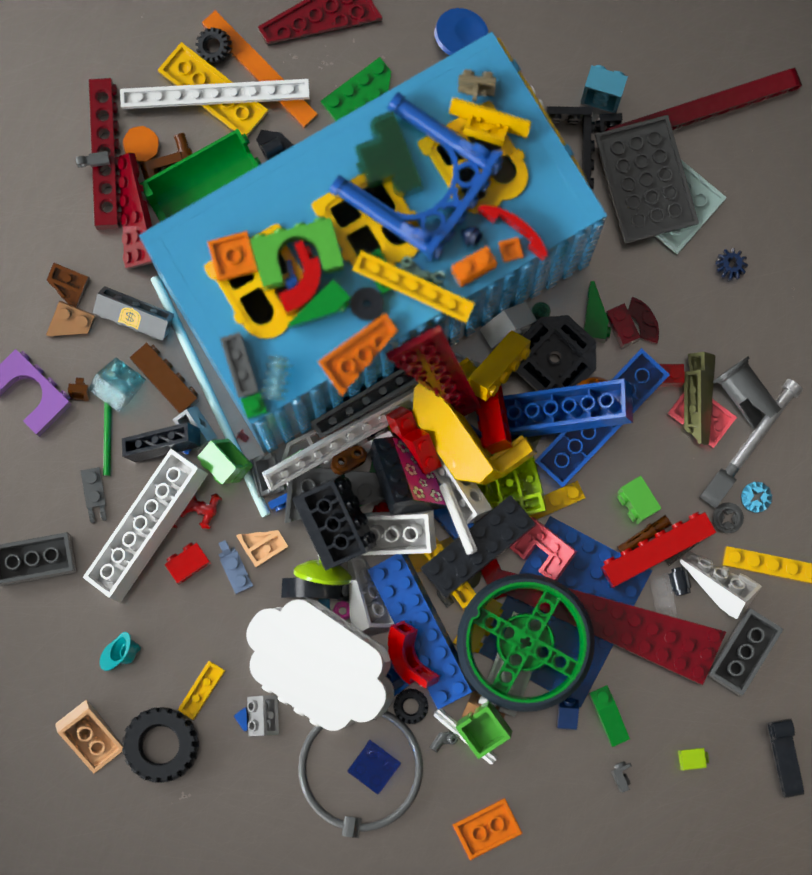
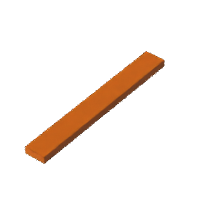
M216 10L202 22L205 28L221 29L226 32V35L230 36L229 41H232L230 45L232 51L229 52L257 81L284 80ZM305 100L278 101L304 128L318 116Z

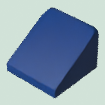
M245 707L236 713L234 718L243 731L247 732L248 709Z

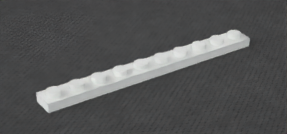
M309 79L120 89L121 109L310 99Z
M414 388L262 472L268 489L271 491L277 489L387 427L389 424L385 415L400 406L413 412Z

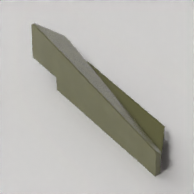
M707 352L688 354L690 371H685L684 429L692 434L699 444L709 445L716 358L714 354Z

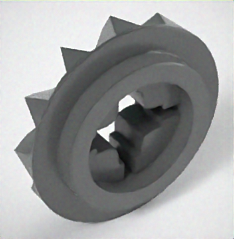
M723 503L713 513V522L716 528L723 533L736 532L741 528L744 521L742 510L734 503ZM734 512V515H732L733 517L731 518L732 523H730L729 521H727L726 523H722L724 521L723 519L725 518V513L729 515Z

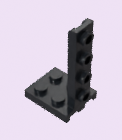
M547 106L545 112L552 123H560V120L568 121L569 124H577L579 121H583L582 171L590 189H594V178H591V171H594V159H591V152L595 150V140H591V133H595V122H592L593 107Z

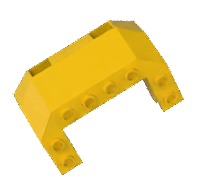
M468 357L459 363L468 380L477 367ZM420 383L414 388L412 412L414 419L422 430L429 433L436 452L456 480L485 485L506 476L537 454L527 438L521 435L512 442L513 448L498 452L492 456L487 449L482 447L480 438L466 418L456 411L451 404L445 403L443 398L437 397L432 390L429 391Z

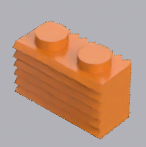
M485 246L481 250L474 252V254H470V257L463 258V261L460 260L459 263L452 264L451 273L461 288L495 269L497 261L488 246Z

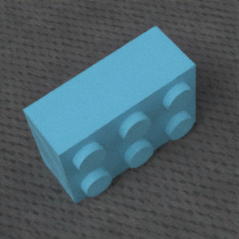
M591 65L580 103L610 113H616L628 76H625L621 71L612 72L606 70L601 65Z

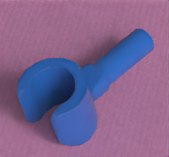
M287 260L286 263L290 277L284 279L288 289H292L298 284V281L294 275L291 260Z

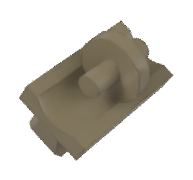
M464 69L462 75L459 74L458 93L473 95L474 102H477L478 96H495L496 78H494L493 72L485 71L482 77L474 76L473 70Z

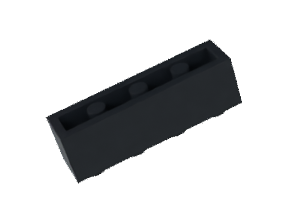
M186 422L122 438V457L133 462H139L167 455L170 449L180 452L201 447L200 428Z

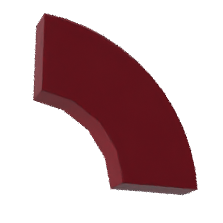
M632 297L628 311L631 318L638 325L640 339L658 344L659 325L653 312L643 301Z

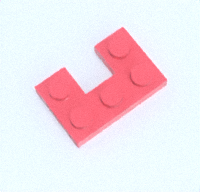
M684 392L667 413L682 425L684 424ZM714 399L712 400L709 445L712 448L716 446L737 418Z
M531 517L536 526L510 546V549L524 560H527L534 548L538 546L549 555L539 569V572L545 577L557 581L577 551L536 518Z

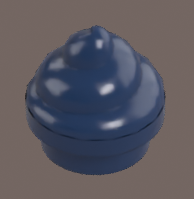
M472 226L461 229V236L465 245L476 247L480 243L483 233L480 232L479 228Z

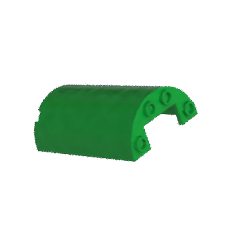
M236 129L139 183V185H143V193L160 223L262 164L258 157L254 158L248 147L250 141L245 133L242 135Z

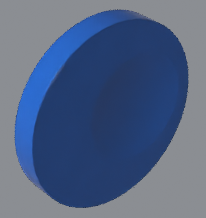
M454 8L444 12L439 17L434 33L439 47L446 54L452 55L489 32L487 25L478 14L468 9Z

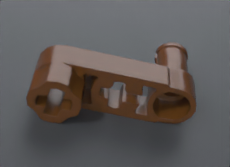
M185 133L174 135L178 152L146 161L140 165L144 180L193 154L188 146Z

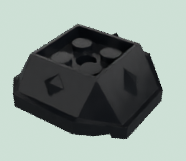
M569 315L540 317L523 335V337L531 341L529 348L531 352L526 360L523 359L520 362L516 372L536 391L576 386L581 381L588 379L596 371V340ZM557 354L560 357V361L552 362L550 355Z

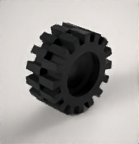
M217 28L204 29L205 32L201 31L199 33L201 36H197L199 41L195 44V46H198L196 51L200 53L199 56L209 62L219 63L221 60L224 61L226 56L229 57L230 54L228 52L232 51L230 47L232 41H229L230 36L226 35L225 31ZM212 38H217L220 42V48L212 53L208 49V42Z
M410 688L401 691L396 696L393 707L399 720L407 724H415L425 718L429 705L426 696L422 692ZM407 699H415L418 702L419 708L416 713L408 714L404 711L403 704Z

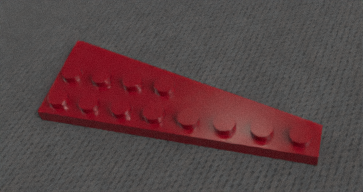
M440 325L428 329L425 333L413 337L408 342L385 353L389 362H394L396 367L402 368L407 375L413 376L418 383L429 391L432 390L437 397L443 398L445 403L451 404L463 416L482 408Z

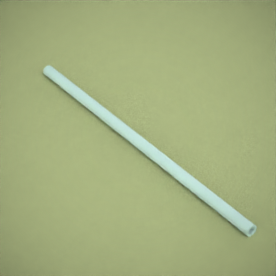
M159 275L151 278V282L164 309L174 314L172 320L173 329L225 439H229L241 451ZM250 470L244 476V480L263 518L271 513L264 498L258 497L253 474Z

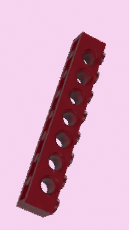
M111 78L89 79L92 153L111 152L109 155L110 165L92 167L94 225L97 230L120 229L122 212H119L121 193H118L120 175H117L119 157H117L116 151L120 149L119 138H116V132H119L118 120H115V114L118 113V104L114 102V95H117V85L113 83ZM107 96L108 100L106 102H99L101 97ZM102 115H109V118L107 120H100ZM103 133H110V136L107 139L101 138V135ZM105 169H111V173L109 175H102V172ZM106 187L112 188V191L109 194L103 193V190ZM106 206H113L112 211L104 212Z

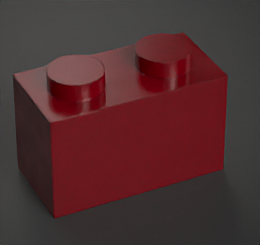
M625 303L606 312L609 325L621 349L639 341L641 337Z

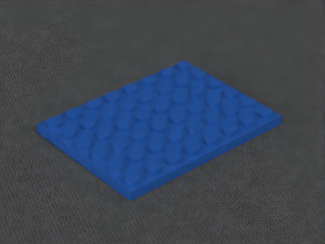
M550 516L545 526L577 551L557 582L573 590L634 606L653 570L648 569L611 588L601 567L605 565V560L613 556L617 559L622 556L621 553ZM536 546L519 574L544 576L539 572V569L549 555ZM507 596L501 607L504 611L500 618L507 620L512 616L513 612L532 614L534 607ZM551 616L547 623L554 633L555 649L577 661L580 647L578 628ZM496 619L492 624L493 628L497 626ZM507 627L503 630V635H505ZM490 633L482 642L484 644L479 653L494 661L498 653L496 646L497 636ZM594 636V655L589 672L578 689L569 696L579 700L580 708L614 645ZM542 647L539 657L545 658L548 656V649ZM558 656L555 659V665L559 668L565 666V659ZM545 664L542 668L532 671L529 680L551 691L564 682L567 676Z

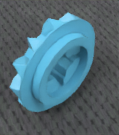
M752 482L746 485L741 494L742 503L752 512L766 510L772 503L770 488L762 482ZM753 492L757 494L763 492L762 496L760 497L761 502H759L758 500L751 502L752 498L754 497Z

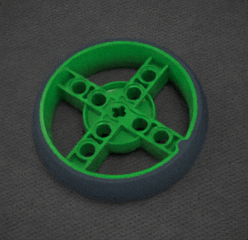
M514 574L488 584L470 601L459 623L457 652L466 678L485 699L508 710L533 712L561 703L571 696L582 684L593 661L595 647L594 631L584 605L566 586L542 575ZM526 588L543 591L532 614L520 613L504 620L485 609V606L494 598L511 590ZM559 601L570 611L578 628L580 647L577 661L555 649L554 633L547 623ZM541 603H548L550 605L549 613L544 614L540 611ZM490 617L495 618L497 621V626L493 629L486 626V620ZM532 620L540 622L541 627L538 631H533L530 628ZM475 624L497 636V651L504 664L492 684L482 675L473 656L472 634ZM506 627L514 630L512 638L504 637L503 630ZM528 637L531 646L523 648L520 640ZM540 647L548 649L547 657L541 658L538 656L537 651ZM514 654H518L522 658L521 663L517 666L513 665L510 660ZM558 656L563 657L566 661L565 666L562 668L555 665V659ZM545 664L567 676L565 681L558 687L542 695L521 697L508 694L519 672L535 671L542 668ZM504 671H508L512 675V679L508 683L501 680V674Z

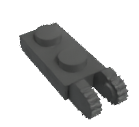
M100 467L80 470L90 522H95L96 517L93 509L95 507H100L102 520H107L106 499Z

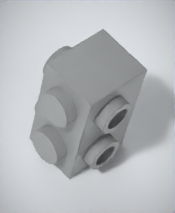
M277 695L247 697L249 736L279 735Z

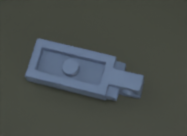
M226 540L220 542L219 546L222 553L218 555L235 594L253 587L238 551L235 550V547L230 549Z

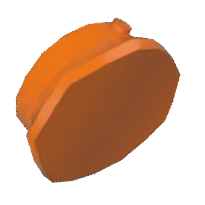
M145 126L130 128L123 139L125 153H135L136 159L139 162L149 161L158 153L159 138L155 132Z

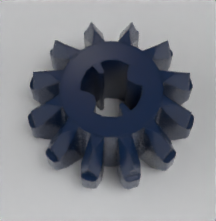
M732 248L730 253L725 249L723 254L718 255L719 260L715 262V265L719 266L716 271L717 273L723 272L722 278L728 275L729 281L733 279V276L738 280L740 274L744 275L746 273L744 268H747L748 264L744 261L747 257H740L742 251H738L736 254L735 248ZM731 261L735 263L732 268L729 266Z

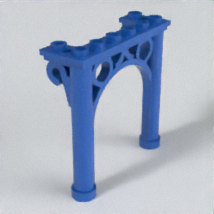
M397 92L387 109L442 145L451 158L453 177L445 196L427 211L418 214H402L390 209L341 175L334 180L329 193L335 197H341L426 254L428 261L432 262L434 258L438 260L443 253L445 242L449 243L456 234L454 232L456 226H461L467 218L466 212L468 209H473L479 201L477 198L479 193L487 190L491 183L488 180L492 175L496 176L502 168L503 160L501 158L503 152L494 150L491 154L482 145L471 143L406 100L403 94ZM455 152L470 162L458 165ZM465 168H471L475 172V176L468 183H464L459 179V171ZM456 184L463 189L470 188L462 201L457 196L459 188L456 187ZM448 208H455L456 210L446 223L444 214L439 210L442 209L444 212ZM437 216L441 219V225L436 231H429L425 227L426 218ZM421 220V229L415 228L406 221Z

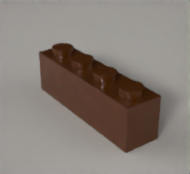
M146 342L129 357L131 361L179 414L199 402L196 396L199 394L192 386L188 388L184 384L186 380L179 372L175 374L171 370L173 365L166 358L164 360L160 358L159 354L161 352L154 345L150 346Z

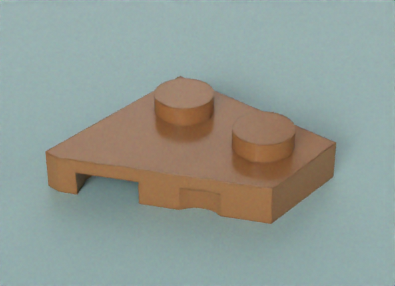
M59 301L46 335L87 334L95 315Z

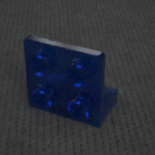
M369 740L348 769V773L373 792L379 794L401 765V762Z

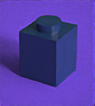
M568 697L558 704L557 728L577 730L579 716L578 699Z

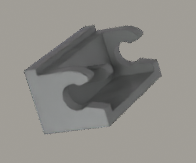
M270 453L266 456L260 455L249 460L254 465L251 470L258 497L275 495L285 490L284 485L273 491L268 489L262 472L278 464L276 453Z

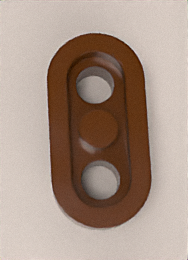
M355 445L335 455L331 461V470L335 474L342 475L363 465L367 458L366 450L361 446ZM338 461H343L344 464L341 465L338 463Z

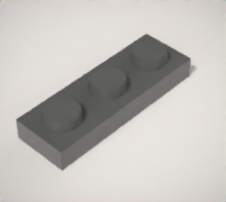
M238 332L220 338L238 398L258 393L259 391L241 333Z

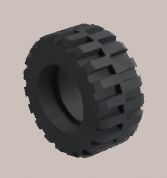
M155 707L144 710L137 717H134L131 720V724L125 729L126 733L122 739V752L126 758L125 762L131 767V771L134 774H137L144 780L155 783L176 780L185 775L194 765L195 759H197L199 747L197 730H195L191 720L174 709ZM158 726L170 728L175 732L179 740V750L176 756L171 761L163 764L150 761L144 754L142 746L147 732Z

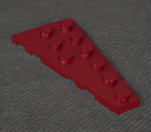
M303 0L258 26V30L266 43L272 44L380 21L382 16L372 0Z
M126 153L119 156L118 167L120 169L119 186L121 189L123 262L125 268L132 269L152 263L139 235L153 226L147 201L143 200L141 194L144 192L143 185H139L138 181L140 172L135 153Z

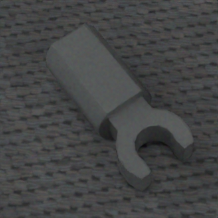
M104 151L90 153L89 156L76 157V165H78V168L110 165L109 153Z

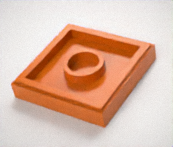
M248 231L207 242L218 282L258 272Z

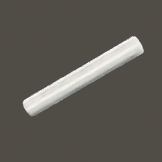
M443 483L439 486V489L467 555L477 552V547L450 483Z
M437 709L434 717L466 743L455 728L457 722L442 709ZM490 751L482 758L489 764H493L498 757Z

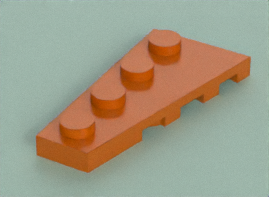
M384 313L317 361L341 396L398 330L388 315Z

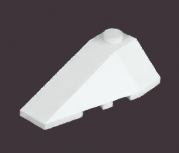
M688 552L680 560V563L714 602L735 619H738L746 611L762 588L760 584L742 573L739 576L731 573L729 568L725 566L722 568L713 565L711 560L693 552Z
M358 556L348 561V572L352 577V581L349 583L351 624L368 636L390 631V627L394 625V622L367 571L371 567L365 556Z

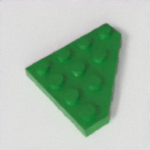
M379 57L323 98L321 104L336 122L388 92L391 70Z

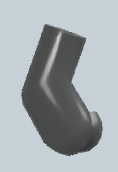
M451 731L440 732L430 745V748L438 752L443 744H456L458 737Z

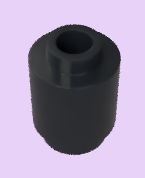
M683 567L671 569L672 573L668 575L672 591L675 592V595L680 596L691 593L690 588L692 587L688 571L683 570Z

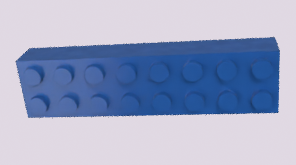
M641 348L612 380L625 379L632 385L634 413L670 374ZM622 425L562 432L535 462L561 487H564Z
M625 379L503 396L511 439H516L521 435L531 437L633 423L632 385ZM478 428V436L482 438V432Z
M396 554L368 569L367 571L394 624L405 621L418 630L414 643L415 653L424 666L440 676L438 683L427 687L437 709H441L476 691L462 670L458 652L408 554Z

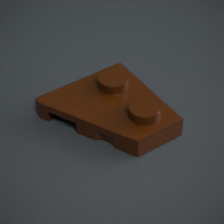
M53 262L47 281L55 288L61 298L68 304L78 308L90 277Z

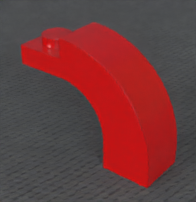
M303 241L295 243V249L303 266L302 279L292 289L279 293V298L287 317L300 312L313 300L321 283L318 257L309 259L313 256L309 246H304Z
M405 621L392 625L388 635V652L399 676L408 684L417 682L425 688L438 683L440 676L424 666L415 653L414 643L418 630Z

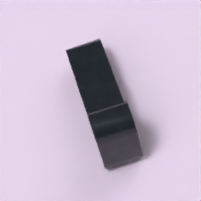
M789 718L768 722V731L783 797L804 795V786L793 736H795L793 721Z

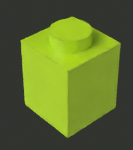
M704 748L679 750L681 770L707 768L706 764L709 763L708 752H705Z

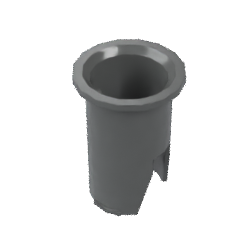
M747 356L717 377L713 383L721 384L752 429H754L763 419L761 411L771 418L782 408L779 407L748 364V359L750 358Z

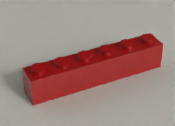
M698 511L689 516V521L683 523L681 520L673 524L672 530L666 532L664 529L656 533L655 539L649 541L647 538L639 542L638 548L632 550L630 547L622 551L621 557L615 559L613 556L605 560V565L601 569L611 588L714 535L716 531L705 512L700 514Z

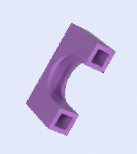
M15 349L0 364V397L18 380L27 378L39 382L42 388L41 402L23 422L40 437L72 404L68 401L70 397L63 390L59 392L55 388L57 384L50 377L46 379L42 375L44 371L37 364L33 366L29 362L31 358L23 350L19 353Z

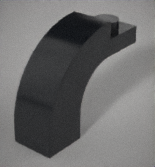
M282 578L281 598L324 599L349 602V584L327 585L310 582L301 578Z

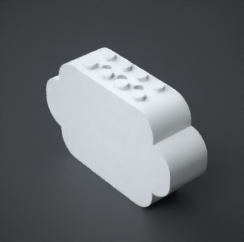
M293 600L284 607L261 610L249 624L247 641L255 651L250 660L252 676L263 685L262 688L265 691L275 693L279 696V701L286 705L289 703L294 707L293 710L296 713L309 717V721L313 725L321 726L331 731L339 730L352 725L356 721L367 722L382 716L392 703L394 688L391 681L386 677L391 666L388 651L381 644L317 600Z

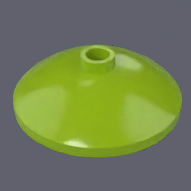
M320 558L299 564L294 568L293 572L295 576L320 584L346 585L352 581L350 573L341 565L325 570Z

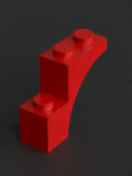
M400 406L385 415L391 431L409 448L422 474L427 475L442 466L429 433L418 428L412 411Z

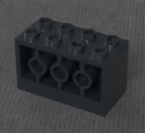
M344 474L292 498L325 570L363 555L377 545L376 536L369 529L368 518L362 513L359 507L360 501L351 490L352 484Z

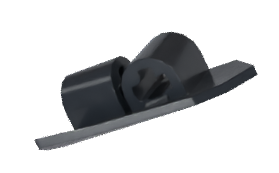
M261 129L256 139L266 160H270L294 146L281 132Z

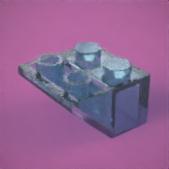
M115 357L96 373L88 390L119 412L131 401L146 379Z

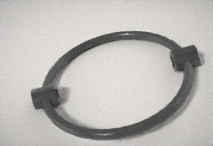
M386 711L381 717L395 724L408 739L415 759V777L411 791L404 803L395 812L381 820L361 824L362 818L345 816L343 821L326 812L314 798L306 774L308 752L314 739L323 727L314 726L303 743L298 769L300 785L304 796L321 818L343 829L342 836L359 838L360 832L377 830L393 823L410 808L419 792L423 778V759L419 744L409 727L389 711Z

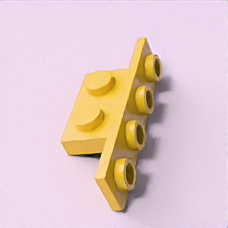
M452 98L449 114L468 119L464 127V135L499 146L503 145L507 132L525 138L528 137L531 121L459 98Z

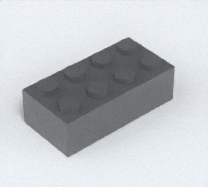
M68 532L0 544V586L77 572L71 535Z
M747 609L710 668L707 676L738 696H743L784 629L753 609Z

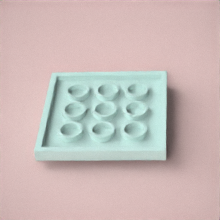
M682 160L699 224L655 236L676 254L684 248L727 198Z

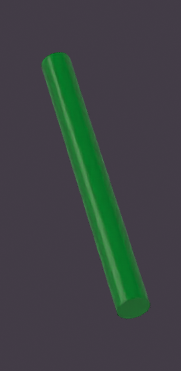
M109 399L104 400L103 476H111L112 400Z

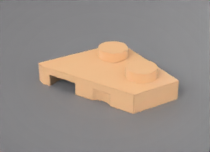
M278 530L236 535L255 567L260 566L288 548L287 543Z

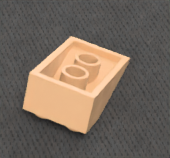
M87 700L55 724L57 733L93 774L122 752V744Z

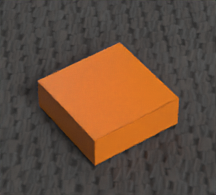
M518 237L498 242L503 263L524 258Z

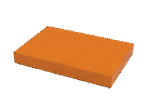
M505 798L453 824L470 860L523 834Z

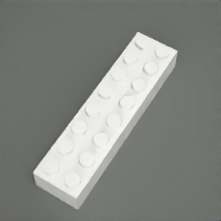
M170 449L83 578L109 598L121 603L208 473L183 455Z

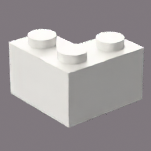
M526 302L503 310L484 325L480 331L492 349L511 330L518 334H525L537 320Z

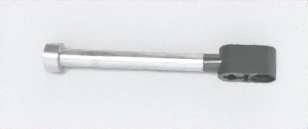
M791 379L785 381L782 386L784 391L776 400V403L782 409L771 418L767 415L764 416L726 469L723 470L721 468L700 498L714 508L719 505L737 479L734 478L736 473L793 397L798 398L803 391V388Z

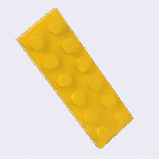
M182 42L158 69V73L175 86L233 83ZM259 102L201 105L231 130L238 129L242 135L245 133L247 137L269 112Z

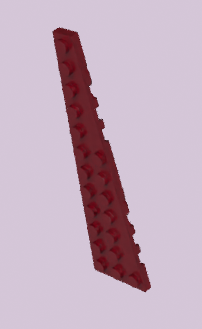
M497 569L491 583L515 573ZM525 588L511 590L504 594L535 608L543 591ZM568 588L578 597L588 612L594 636L700 685L704 684L726 631ZM559 601L551 616L577 627L570 611ZM541 603L540 611L549 613L550 605L548 603Z

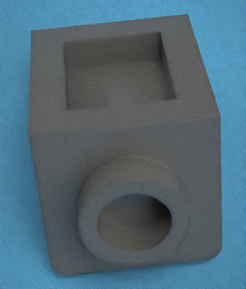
M623 761L614 765L615 769L611 771L620 793L630 790L628 785L631 784L627 774H623L622 771L632 767L631 763L626 764Z

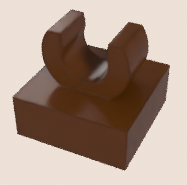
M76 377L75 384L69 383L68 394L70 400L89 401L88 385H85L84 378Z

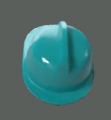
M122 632L103 650L100 657L101 669L109 671L118 664H130L140 651V645L131 639L129 633Z

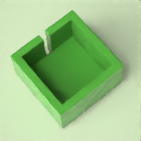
M229 439L210 441L197 456L201 461L202 467L209 470L214 475V480L222 485L240 482L254 466Z
M642 476L622 486L618 491L619 495L617 498L622 506L626 505L629 512L627 514L632 522L636 521L637 524H640L662 509Z
M490 701L476 708L474 713L470 712L461 718L455 727L478 759L510 739L513 732Z

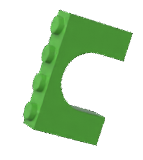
M319 217L309 224L301 222L295 224L294 228L287 230L286 228H279L274 230L272 234L266 235L261 233L255 235L254 239H250L264 291L284 286L278 258L283 247L293 241H305L315 247L319 254L324 275L344 270L331 218Z

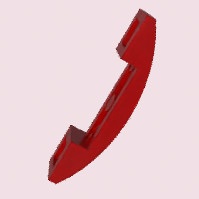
M490 205L479 206L477 212L493 224L498 218L531 241L527 248L529 251L543 261L546 259L548 253L542 240L526 222L504 209Z

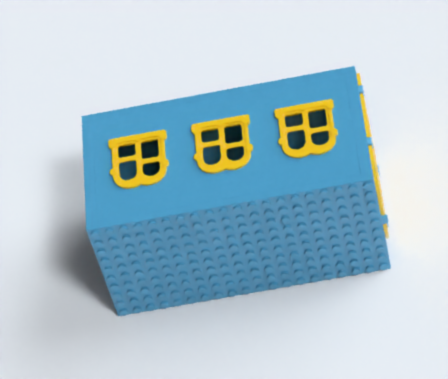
M490 32L140 234L139 237L161 281L262 451L270 454L276 451L281 443L285 442L287 444L294 440V436L298 433L304 434L311 430V422L400 370L394 362H389L385 354L388 351L439 325L450 347L460 342L459 339L466 336L467 338L476 332L475 329L486 325L503 310L524 303V300L529 297L534 299L541 294V290L545 288L549 290L556 286L558 280L570 278L575 270L579 269L581 271L587 268L593 257L592 255L605 224L607 214L590 189L582 169L573 156L572 149L568 144L566 145L522 75L520 66L515 59H512L500 38L496 39L493 32ZM464 69L473 70L474 76L482 77L485 71L493 72L494 78H496L495 96H478L477 102H474L473 95L458 93L459 74L462 75ZM397 92L403 94L406 100L468 141L470 140L467 135L463 134L468 119L449 114L453 97L531 121L527 138L507 132L504 143L499 149L503 152L502 157L507 156L516 170L515 179L510 183L501 184L491 176L488 180L491 183L485 197L480 199L473 209H468L466 212L467 218L461 226H456L454 229L456 234L449 243L445 242L443 253L438 260L434 258L432 262L428 261L426 254L408 242L400 246L391 244L381 230L383 226L362 211H360L362 215L360 219L344 228L339 227L330 212L333 206L344 200L339 196L335 197L329 193L332 183L339 175L360 189H364L376 181L382 182L396 205L394 211L402 214H418L434 207L447 193L453 177V165L446 166L436 150V147L440 145L438 142L387 109ZM463 158L460 161H458V165L470 161ZM459 188L457 196L462 201L465 195ZM490 205L504 209L526 222L542 240L548 253L546 259L543 261L529 251L527 248L531 241L498 218L493 224L477 212L479 206ZM448 208L444 212L442 209L439 210L444 214L446 223L456 209ZM437 216L426 218L425 227L429 231H436L441 225V219ZM319 217L331 218L344 270L324 275L317 250L310 243L303 241L304 246L308 245L313 257L309 259L318 257L320 263L321 283L316 296L332 280L350 297L363 287L374 288L381 294L374 280L352 271L358 257L348 242L347 236L367 225L378 240L381 252L389 264L404 270L401 267L402 258L409 256L422 270L430 271V273L442 271L445 277L437 276L435 278L442 281L441 285H436L433 280L428 282L475 304L467 322L464 323L393 289L383 295L381 294L384 305L379 317L386 313L398 331L341 396L317 361L374 320H359L353 315L349 306L343 313L339 311L336 315L291 329L288 323L298 313L287 317L282 304L275 295V289L264 291L274 308V317L268 324L257 325L249 318L240 303V298L256 288L263 289L259 271L253 273L255 276L253 281L237 290H233L227 280L218 282L207 242L248 231L249 239H254V236L257 234L265 233L269 235L279 228L291 229L294 228L295 224L301 222L309 224ZM421 220L406 221L415 228L421 229ZM472 226L479 228L480 232L483 233L480 243L476 247L465 245L461 236V229ZM518 237L524 258L503 263L498 242ZM293 241L284 246L280 253L285 261L291 260L294 275L299 283L303 276V266L295 249V243L300 241ZM488 246L497 261V267L460 288L451 273L452 264L455 265L456 262L459 263L460 260L463 261V258L470 257V254H474V252ZM288 272L282 275L284 284V279L290 277ZM364 301L363 306L368 308L371 306V303ZM238 332L241 333L258 391L261 393L267 410L266 414L247 420L241 402L242 398H238L220 340L222 337Z

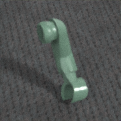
M405 256L402 258L401 267L406 272L425 281L433 280L436 285L442 284V281L435 278L437 276L445 277L444 272L430 273V271L422 270L411 257Z

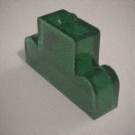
M394 111L376 116L370 123V132L373 139L355 146V154L358 160L356 167L359 175H364L369 188L392 181L393 192L398 197L403 198L423 191V184Z

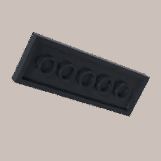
M510 495L469 528L477 547V552L467 555L461 539L458 537L420 569L446 599L534 528L536 523Z

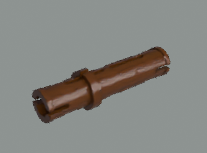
M664 515L656 522L649 523L644 530L617 546L620 553L630 547L634 550L639 547V542L655 537L656 533L668 528L672 524L668 517Z

